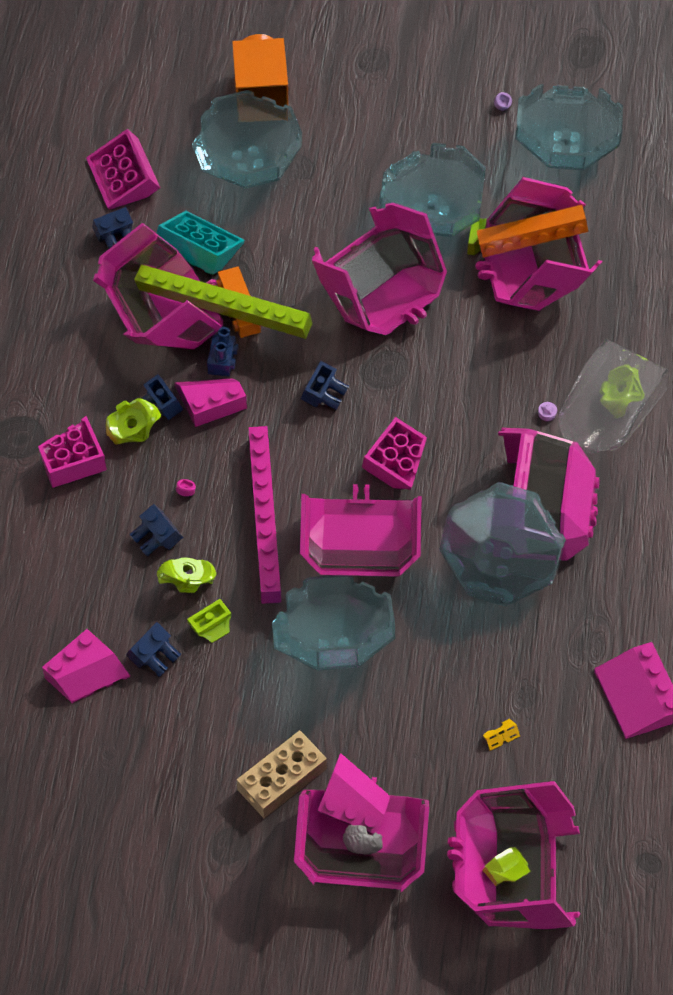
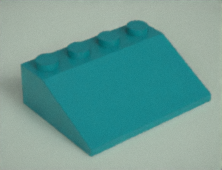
M184 211L158 225L156 233L176 248L187 262L203 269L208 274H215L222 270L245 242L244 239L188 211ZM154 243V245L160 247L161 250L166 251V250L163 249L161 246H159L157 243Z

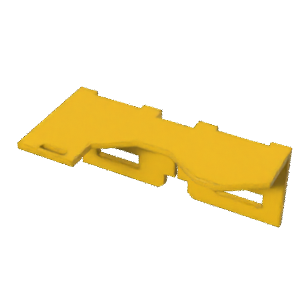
M511 719L501 722L503 725L500 728L487 731L483 735L487 740L490 751L503 745V741L510 742L520 737L517 724Z

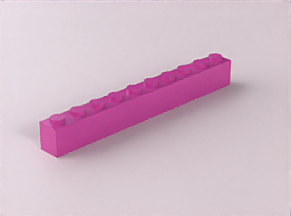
M249 427L262 604L281 602V587L268 427Z

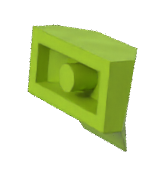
M473 216L468 242V255H475L481 251L477 230L485 229L486 218L481 219L479 216Z
M219 599L188 618L187 622L198 636L204 637L213 643L230 632L229 620L231 612L222 600Z
M510 847L495 856L482 870L495 886L504 881L515 882L531 872L527 861L516 847Z

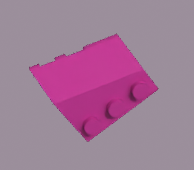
M233 378L174 383L195 427L247 409L246 394L240 382Z
M87 416L82 418L79 424L69 426L63 434L55 435L38 446L52 488L107 470L104 454Z
M395 417L364 456L362 468L392 488L411 490L427 437Z
M88 629L82 632L42 667L45 679L71 703L93 694L94 691L106 686L107 688L113 685V682L122 678L124 680L130 677L117 656Z
M340 753L317 812L348 825L365 826L367 833L373 835L379 830L391 796Z

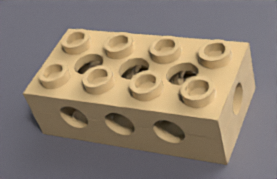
M299 730L237 779V790L263 818H266L327 769V758Z

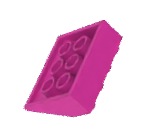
M128 129L86 157L109 210L147 198L160 189L139 139Z
M652 642L634 647L594 668V672L625 739L673 724V684Z

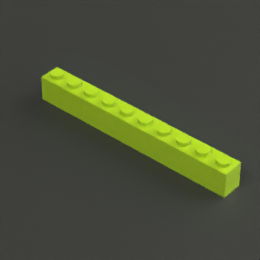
M142 264L134 279L138 289L182 303L188 300L196 307L304 339L307 338L312 326L310 313Z

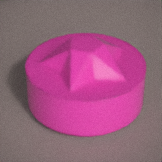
M179 480L176 485V492L182 496H192L195 493L196 485L191 480Z

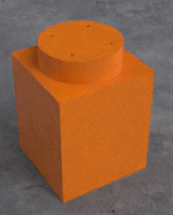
M255 34L241 41H232L238 122L289 119L288 77L284 38L273 39L267 35Z

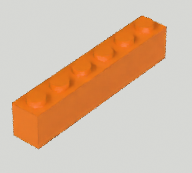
M578 205L477 230V235L484 258L589 231L583 206Z

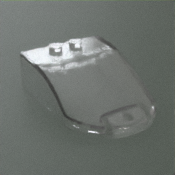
M605 338L580 372L560 410L559 427L563 438L577 442L583 452L599 454V451H613L619 448L631 437L669 388V370Z

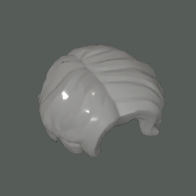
M349 825L343 834L344 844L352 853L373 854L383 848V836L374 833L373 836L369 835L365 826Z

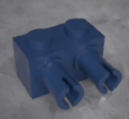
M124 207L93 219L92 228L98 241L105 240L110 249L117 243L115 236L121 234L124 238L131 232L133 221L127 208Z
M221 327L218 330V334H214L207 362L208 374L230 377L231 370L235 369L236 359H234V355L238 354L239 345L235 342V336H230V330L227 327Z
M320 361L300 399L316 408L322 402L336 411L341 400L328 394L326 389L331 388L344 396L349 385L335 379L334 374L337 369Z
M159 374L143 384L147 394L141 399L154 403L161 416H166L170 420L184 410Z
M155 504L139 516L142 519V524L129 534L138 543L149 532L153 533V537L140 547L147 557L159 546H164L170 550L184 538L164 512Z
M156 622L127 652L126 656L139 669L143 665H148L160 677L168 667L155 656V652L161 651L172 663L181 653L169 643L171 635Z

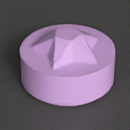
M505 92L499 93L494 99L495 107L501 111L507 110L512 104L510 95Z
M544 402L539 406L538 415L544 421H551L557 415V407L551 402Z

